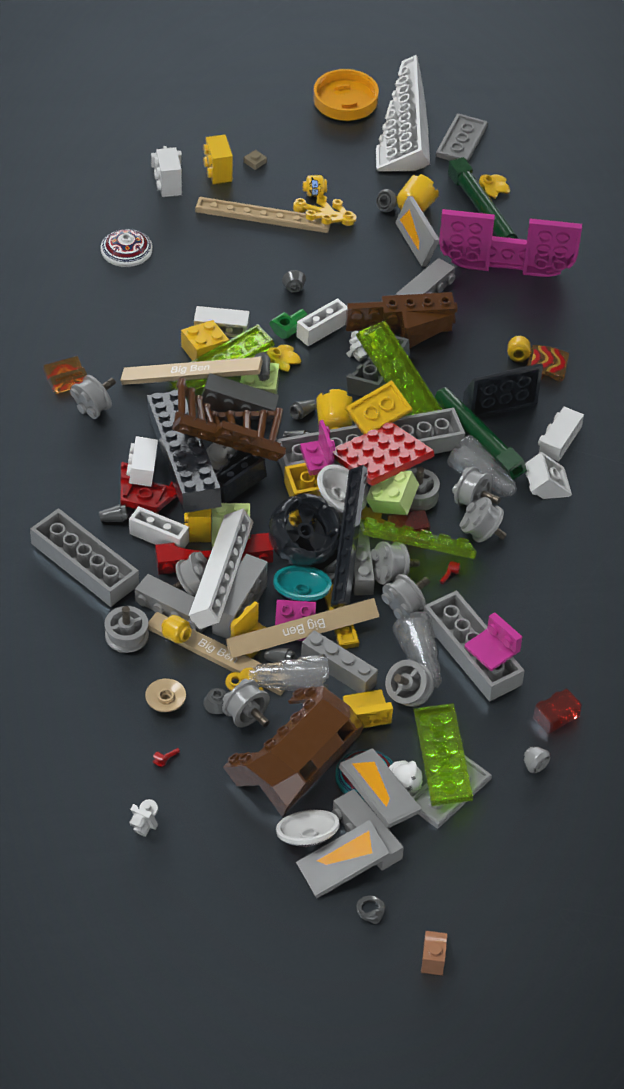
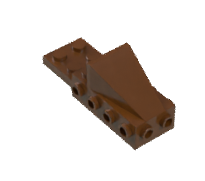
M452 292L389 295L382 296L381 302L347 303L345 328L346 331L381 330L382 335L400 334V337L409 339V346L411 348L439 332L452 331V326L456 323L457 302H454Z

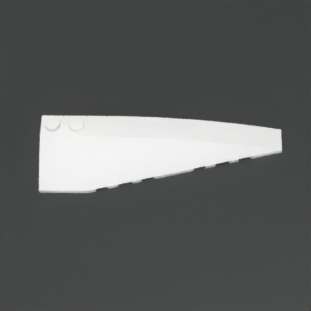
M417 55L401 63L398 73L399 79L395 83L396 90L392 93L393 100L390 101L385 117L386 123L382 127L383 135H380V145L376 147L377 171H416L430 165L427 113Z

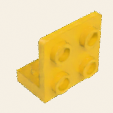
M254 601L244 609L238 618L233 619L230 624V638L267 628L258 623L259 603ZM259 651L245 655L253 658Z
M381 689L343 696V701L352 708L364 725V728L392 723L393 707L391 702L386 703Z

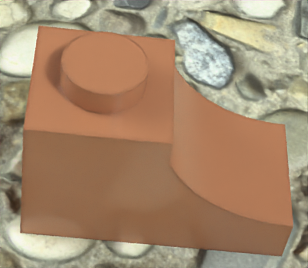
M425 932L421 973L443 975L447 933Z

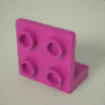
M323 420L319 421L318 441L300 444V450L310 476L319 474L325 466L335 463L333 455L335 443L334 440L330 439V429L328 426H325Z
M277 600L275 625L315 615L316 602ZM306 638L299 639V640H295V641H304Z
M494 612L489 616L487 629L465 643L464 648L490 671H493L520 652L522 636Z

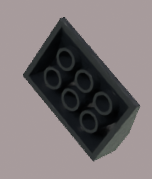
M540 363L473 378L464 391L463 403L477 417L538 404L543 365Z

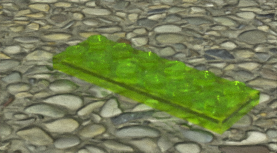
M386 321L361 330L356 334L385 382L388 383L392 380L412 407V412L408 416L442 410Z
M257 324L191 362L252 358L258 353L269 350L275 344L273 339ZM207 378L187 380L186 386L198 389L205 386ZM167 381L174 390H178L176 387L177 381Z
M370 517L360 521V530L363 535L475 559L477 553L472 544L469 543V540L465 538L451 539L449 535L442 533L439 536L433 535L431 531L421 529V532L415 531L413 527L403 525L401 528L388 521H384V524L378 523L376 519Z
M454 703L414 708L431 806L473 801Z

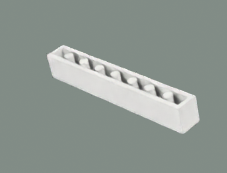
M244 508L224 515L189 613L190 619L199 629L220 622L254 523Z

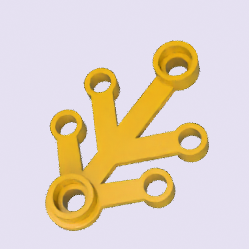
M324 195L317 196L316 203L321 205V207L307 204L302 198L296 199L293 204L295 212H306L305 218L307 220L322 218L321 222L326 225L341 222L343 225L351 226L357 218L353 212L346 211L343 208V201L340 199L333 200L332 207L337 209L338 212L334 211L327 203V197Z

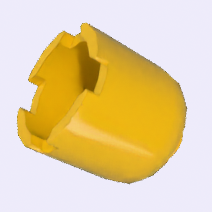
M422 174L419 176L413 175L397 195V205L400 210L407 197L413 196L424 213L439 196L438 189L435 190L433 187L434 182Z
M331 389L329 393L324 395L320 393L316 399L318 424L320 420H323L325 426H328L330 430L352 426L353 420L345 410L346 406L353 403L352 397L348 396L346 391L340 389Z

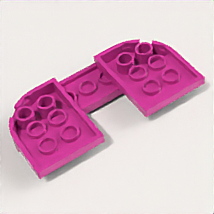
M442 209L439 238L440 249L444 256L447 255L452 259L451 262L462 268L488 271L489 267L523 270V275L550 277L561 274V271L566 268L570 269L577 260L582 224L530 219L527 240L492 236L495 215Z

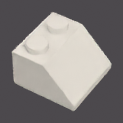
M542 452L525 463L527 469L525 474L530 483L529 489L534 495H538L542 499L570 497L572 495L565 468Z

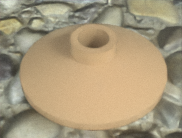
M159 679L148 686L145 696L148 705L154 710L172 712L184 704L186 691L183 685L176 680Z

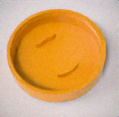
M351 69L333 70L323 74L314 85V104L322 114L330 118L344 121L358 120L370 115L376 109L379 94L378 85L373 78L363 72Z

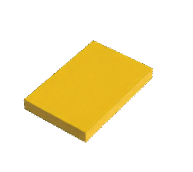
M391 380L346 406L345 410L362 434H367L370 430H377L383 427V424L393 423L412 412V407Z

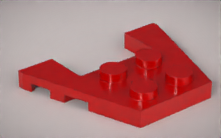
M121 463V506L126 505V507L137 509L139 506L157 514L177 497L172 481L169 486L152 482L151 487L130 484V476L126 475L128 463Z

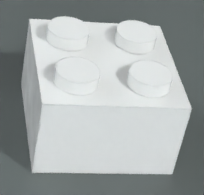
M177 148L156 149L154 166L157 168L154 169V178L157 191L160 190L162 197L182 195L181 165Z

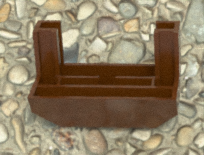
M324 686L300 687L295 690L293 697L288 702L289 704L303 703V708L292 714L290 721L286 725L281 726L277 730V734L267 740L259 752L235 753L228 758V762L223 766L236 786L260 785L282 817L354 743L364 728V725L352 708Z

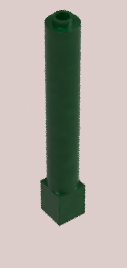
M465 157L450 160L448 174L456 186L460 185L479 213L495 215L494 234L497 237L517 239L516 233L472 174L473 169Z
M444 387L436 392L435 401L443 409L455 408L463 429L498 463L499 468L511 481L527 471L524 459L512 447L508 448L449 388Z

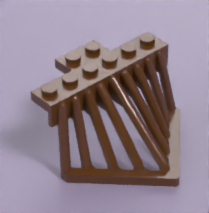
M185 378L178 379L176 386L178 388V412H175L172 430L272 461H278L285 455L286 448L282 447L281 443L276 442L283 413L282 408H276V411H211V404L203 403V396H196V389L193 387L188 388ZM185 396L188 398V415H185ZM251 419H259L258 431L251 429ZM267 419H274L270 437L265 439ZM235 420H243V427L236 425Z

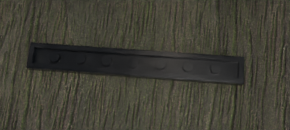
M364 465L350 469L348 474L331 607L334 609L350 604L367 467Z

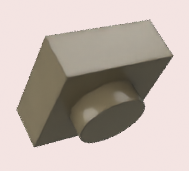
M254 150L244 156V163L256 170L267 163V157Z

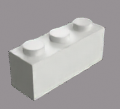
M337 298L297 321V338L307 346H310L343 327L346 323L347 306Z
M196 307L194 326L214 320L227 337L247 339L249 311Z
M563 407L560 413L557 412L554 422L548 425L546 434L542 435L538 441L540 446L539 453L542 452L559 462L582 428L584 414L567 407Z
M136 436L135 444L131 443L126 475L130 476V484L152 486L158 444L157 439Z
M139 506L129 518V533L155 545L175 543V546L185 548L189 543V527Z

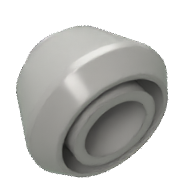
M530 747L524 753V762L530 773L540 772L550 761L549 751L540 747Z

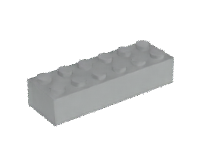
M59 508L30 528L31 544L110 607L139 585V571Z
M457 590L424 606L423 622L489 701L522 686L525 670L514 657H511L496 669L490 671L464 648L465 643L486 630L487 626Z

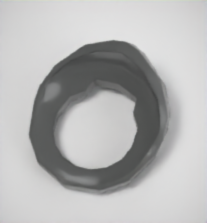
M364 896L356 905L358 915L368 922L378 924L383 917L385 904L376 896ZM373 902L378 905V909L364 913L362 906L365 903Z

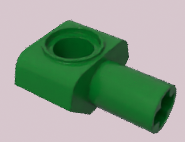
M303 309L298 310L291 316L283 312L272 319L269 325L273 332L281 339L288 338L297 332V321L306 317L307 313Z

